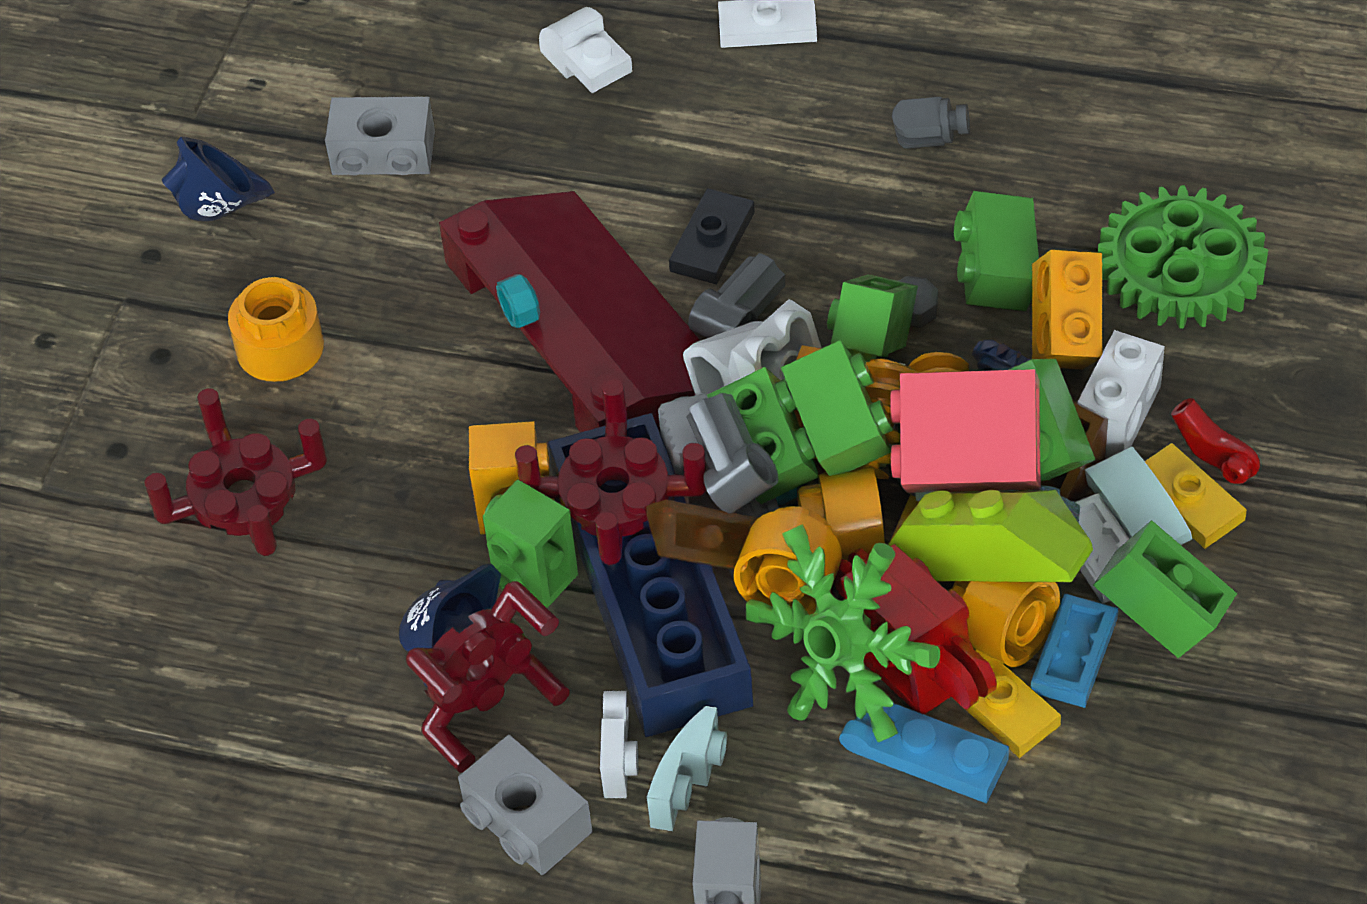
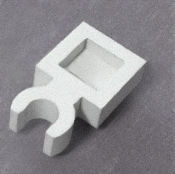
M604 691L600 772L604 798H627L628 776L638 775V742L627 741L629 728L627 691Z

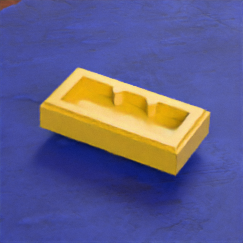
M1173 443L1145 461L1179 510L1191 531L1192 538L1204 549L1245 521L1247 509Z
M976 649L975 651L990 664L996 677L997 689L985 698L979 696V701L966 711L1000 742L1009 746V750L1018 758H1021L1061 725V714L1003 663Z

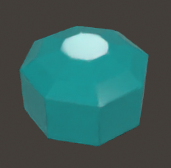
M516 274L497 282V297L504 315L511 326L521 328L539 320L540 308L538 297L527 278Z

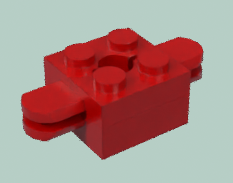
M893 544L890 547L895 551V557L880 579L891 585V591L885 595L872 598L879 604L880 608L877 610H864V614L871 619V630L874 632L885 622L888 623V634L903 626L910 627L911 634L908 641L938 646L940 649V659L935 668L923 667L910 661L912 666V673L910 675L900 671L890 660L888 667L885 668L878 662L872 652H868L864 656V664L871 671L879 674L881 680L918 713L925 715L950 697L967 710L979 701V696L985 698L997 689L996 677L990 664L973 649L969 640L967 619L969 618L968 607L956 591L952 589L947 591L934 580L929 569L918 558L911 559ZM862 548L852 552L848 556V560H841L833 583L844 600L847 599L844 577L847 576L853 581L852 564L854 556L858 555L867 564L869 554Z

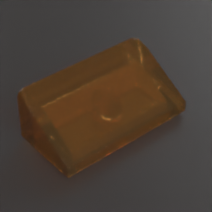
M663 500L647 505L646 509L647 519L658 556L734 570L753 523L758 519L757 517L727 513L722 510L671 500Z

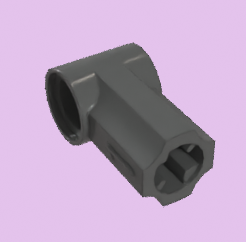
M761 253L755 257L749 256L718 291L710 288L698 297L689 316L688 325L690 330L709 338L757 321L758 316L786 286L785 274L777 267L775 261Z
M720 393L713 397L703 398L689 408L690 413L686 416L698 444L704 447L705 461L709 467L704 473V484L711 499L719 508L727 513H734L778 483V472L773 460L760 445L752 441L732 394Z

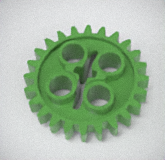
M1185 185L1180 186L1177 196H1170L1164 187H1159L1158 198L1154 200L1146 193L1141 192L1139 193L1138 206L1127 201L1122 202L1121 215L1111 213L1109 215L1108 227H1102L1098 253H1102V280H1108L1107 293L1109 295L1121 293V308L1129 307L1135 303L1138 305L1137 318L1142 319L1150 312L1157 313L1156 320L1159 326H1162L1170 316L1176 318L1178 327L1182 329L1186 324L1187 318L1194 317L1201 327H1206L1208 314L1212 313L1223 322L1226 321L1227 307L1242 312L1245 298L1252 300L1256 298L1257 286L1264 283L1268 249L1264 248L1265 234L1263 232H1256L1257 219L1255 217L1242 219L1243 205H1236L1230 209L1225 208L1226 195L1224 194L1217 197L1214 201L1207 200V189L1202 188L1195 197L1188 196Z

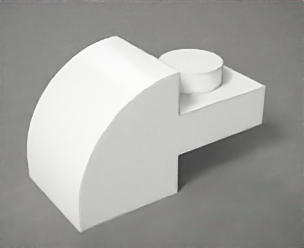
M584 7L549 25L540 32V52L566 79L575 75L591 93L633 72L631 57L604 31L603 16L593 8Z

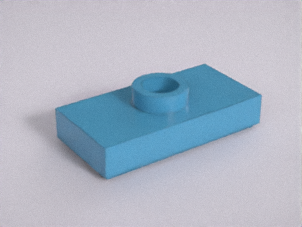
M1064 593L1031 680V689L1038 695L1085 708L1118 619V608Z

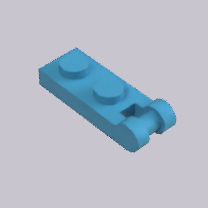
M894 703L893 707L883 706V709L894 722L898 734L877 742L872 732L870 716L866 713L862 719L856 716L855 720L848 721L839 736L843 747L857 755L986 804L1009 760V746Z

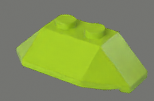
M1056 490L934 491L925 494L888 544L889 546L895 544L911 559L918 558L921 560L936 581L1072 582L1093 551L1091 540Z

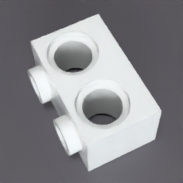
M1114 330L1078 400V403L1108 418L1105 458H1109L1132 446L1161 387L1165 346Z

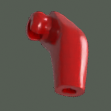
M1194 398L1182 401L1173 409L1171 415L1188 447L1199 459L1221 469L1222 475L1227 481L1233 484H1242L1259 472L1260 459L1257 453L1249 445L1216 425Z

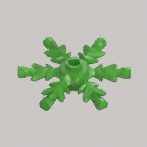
M803 524L782 533L787 546L797 557V560H788V567L806 583V585L799 589L802 593L815 599L816 611L809 615L798 600L793 599L791 606L783 597L772 592L770 601L773 606L755 599H750L746 603V620L773 625L774 628L771 635L774 640L782 639L793 632L794 644L799 643L804 638V644L810 656H804L801 660L809 667L797 670L791 674L792 681L800 684L801 687L787 707L788 714L796 720H805L812 710L815 699L821 708L826 709L829 698L828 685L836 689L837 680L833 668L835 666H842L850 674L846 693L856 690V716L862 719L866 713L869 714L872 732L877 742L898 734L894 722L883 709V706L893 707V700L874 683L880 680L881 676L865 668L864 656L868 652H872L878 662L885 668L888 667L890 660L900 671L910 675L912 673L910 661L923 667L935 668L940 659V649L935 645L908 641L911 634V629L908 626L900 627L888 634V623L885 622L875 632L871 630V619L864 614V610L879 609V604L872 598L885 595L891 591V585L880 579L891 565L895 557V551L885 543H876L869 554L867 564L858 555L854 556L852 564L853 581L847 576L844 577L847 599L841 601L836 599L831 593L834 573L826 576L824 573V549L819 546L814 553L811 552L808 535Z

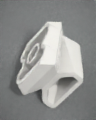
M788 299L764 322H750L693 343L684 351L683 358L695 395L703 393L708 395L763 367H766L777 378L783 380L785 377L781 367L796 361L802 345L821 348L811 312Z

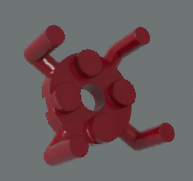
M608 379L602 384L606 420L605 437L594 440L585 438L575 442L570 447L569 456L562 464L558 476H540L537 450L533 446L524 445L519 447L515 452L518 479L549 498H559L560 504L570 510V516L581 523V529L597 536L599 556L602 562L607 565H614L619 562L622 556V537L635 534L644 529V522L656 513L658 518L664 511L669 497L700 496L705 493L704 473L706 471L704 447L698 443H689L682 450L684 474L668 475L665 462L657 452L656 445L651 440L627 437L624 385L618 379ZM610 480H620L628 484L625 489L617 493H607L600 489L602 484Z
M211 388L204 389L198 394L197 399L212 447L206 451L194 454L188 464L189 473L186 481L187 495L172 500L166 478L163 474L152 473L146 477L144 483L154 517L161 524H169L194 515L202 525L210 529V525L226 529L228 535H250L256 551L262 556H269L275 552L277 547L272 525L278 522L284 515L283 508L288 503L290 497L293 500L295 494L294 479L318 471L327 463L319 423L314 419H305L300 422L298 431L304 453L287 458L263 434L252 433L244 438L232 439L226 425L218 392ZM248 480L254 483L245 492L233 493L228 490L237 481Z
M517 581L509 582L504 587L492 609L481 610L468 616L474 624L460 633L452 627L438 640L433 648H413L406 656L407 665L427 685L428 690L424 691L434 702L433 707L422 723L421 732L459 773H463L473 765L476 758L447 728L455 713L468 711L475 707L482 712L493 708L502 699L505 692L504 684L512 674H522L553 706L561 705L570 694V690L534 654L530 653L532 648L531 641L512 620L515 613L519 612L542 636H548L558 627L559 619L522 583Z

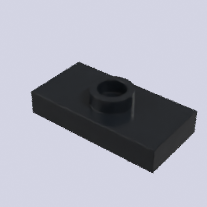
M707 188L669 259L670 272L717 285L755 213L754 201Z

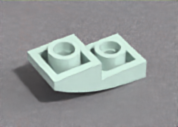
M1133 447L1085 469L1088 486L1095 494H1100L1129 539L1152 520L1180 545L1192 540L1191 531L1174 502Z
M705 706L679 732L663 756L647 795L650 828L673 831L678 810L687 811L692 784L708 786L712 766L722 765L726 752L727 732L719 731L716 707Z

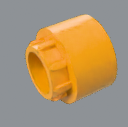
M268 277L259 279L248 285L234 300L229 309L228 324L237 360L249 375L264 381H286L303 375L320 359L324 349V338L316 302L310 292L304 287L284 278Z
M873 467L856 469L829 476L828 473L818 474L817 484L802 486L797 492L798 507L816 512L832 527V531L841 546L842 559L848 560V556L858 548H862L867 554H870L876 543H885L880 497Z
M792 506L766 513L753 523L733 573L736 588L747 602L750 599H755L773 606L770 601V595L774 592L783 597L791 606L793 599L798 600L809 615L816 611L815 599L802 593L799 589L806 585V583L788 567V560H797V557L787 546L782 533L803 524L808 535L811 552L814 553L819 546L824 549L825 576L834 573L835 579L842 560V550L838 539L832 531V527L822 516L807 508Z
M955 581L952 590L962 597L968 607L969 618L967 619L969 640L973 648L1009 667H1018L1025 664L1040 650L1048 638L1060 605V591L1056 582Z

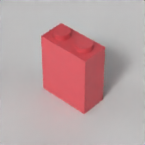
M1035 369L900 374V389L891 390L890 398L892 423H900V444L892 445L891 471L893 478H901V485L907 493L934 492L939 490L948 492L1041 490L1040 380Z

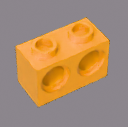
M1050 250L1032 263V359H1056L1060 368L1084 369L1099 360L1102 355V253Z

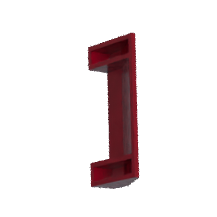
M575 191L483 200L439 222L445 262L470 294L486 287L500 304L496 291L497 282L516 274L524 276L530 282L539 301V320L519 329L572 394L575 424L580 433L606 425L602 384L608 379H618L624 385L627 420L652 413L659 431L658 408L661 404L671 402L679 397L695 396L683 354L693 343L700 341L699 338L690 330L689 326Z

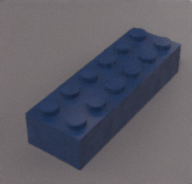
M652 413L628 419L627 437L651 440L656 445L657 452L665 462L668 475H674L673 466ZM605 426L548 441L552 475H559L562 464L569 456L570 447L575 442L585 438L594 440L605 437ZM610 480L602 484L600 489L607 493H617L625 489L628 484L620 480ZM669 497L664 511L658 518L656 513L644 522V529L635 534L623 536L622 556L619 562L614 565H607L602 562L599 556L597 536L582 530L581 523L571 517L575 543L645 738L684 727L705 706L716 707L718 717L753 707L751 668L685 497Z

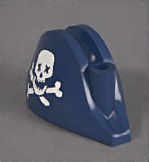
M183 136L176 143L179 151L178 161L162 178L163 184L172 192L183 214L196 221H212L223 218L250 203L263 200L275 193L267 180L227 153L205 141Z
M485 564L457 580H440L435 587L419 596L408 608L400 624L399 638L403 648L407 652L413 648H433L438 640L452 627L460 633L474 624L468 616L481 610L492 609L495 604L501 573L492 564Z

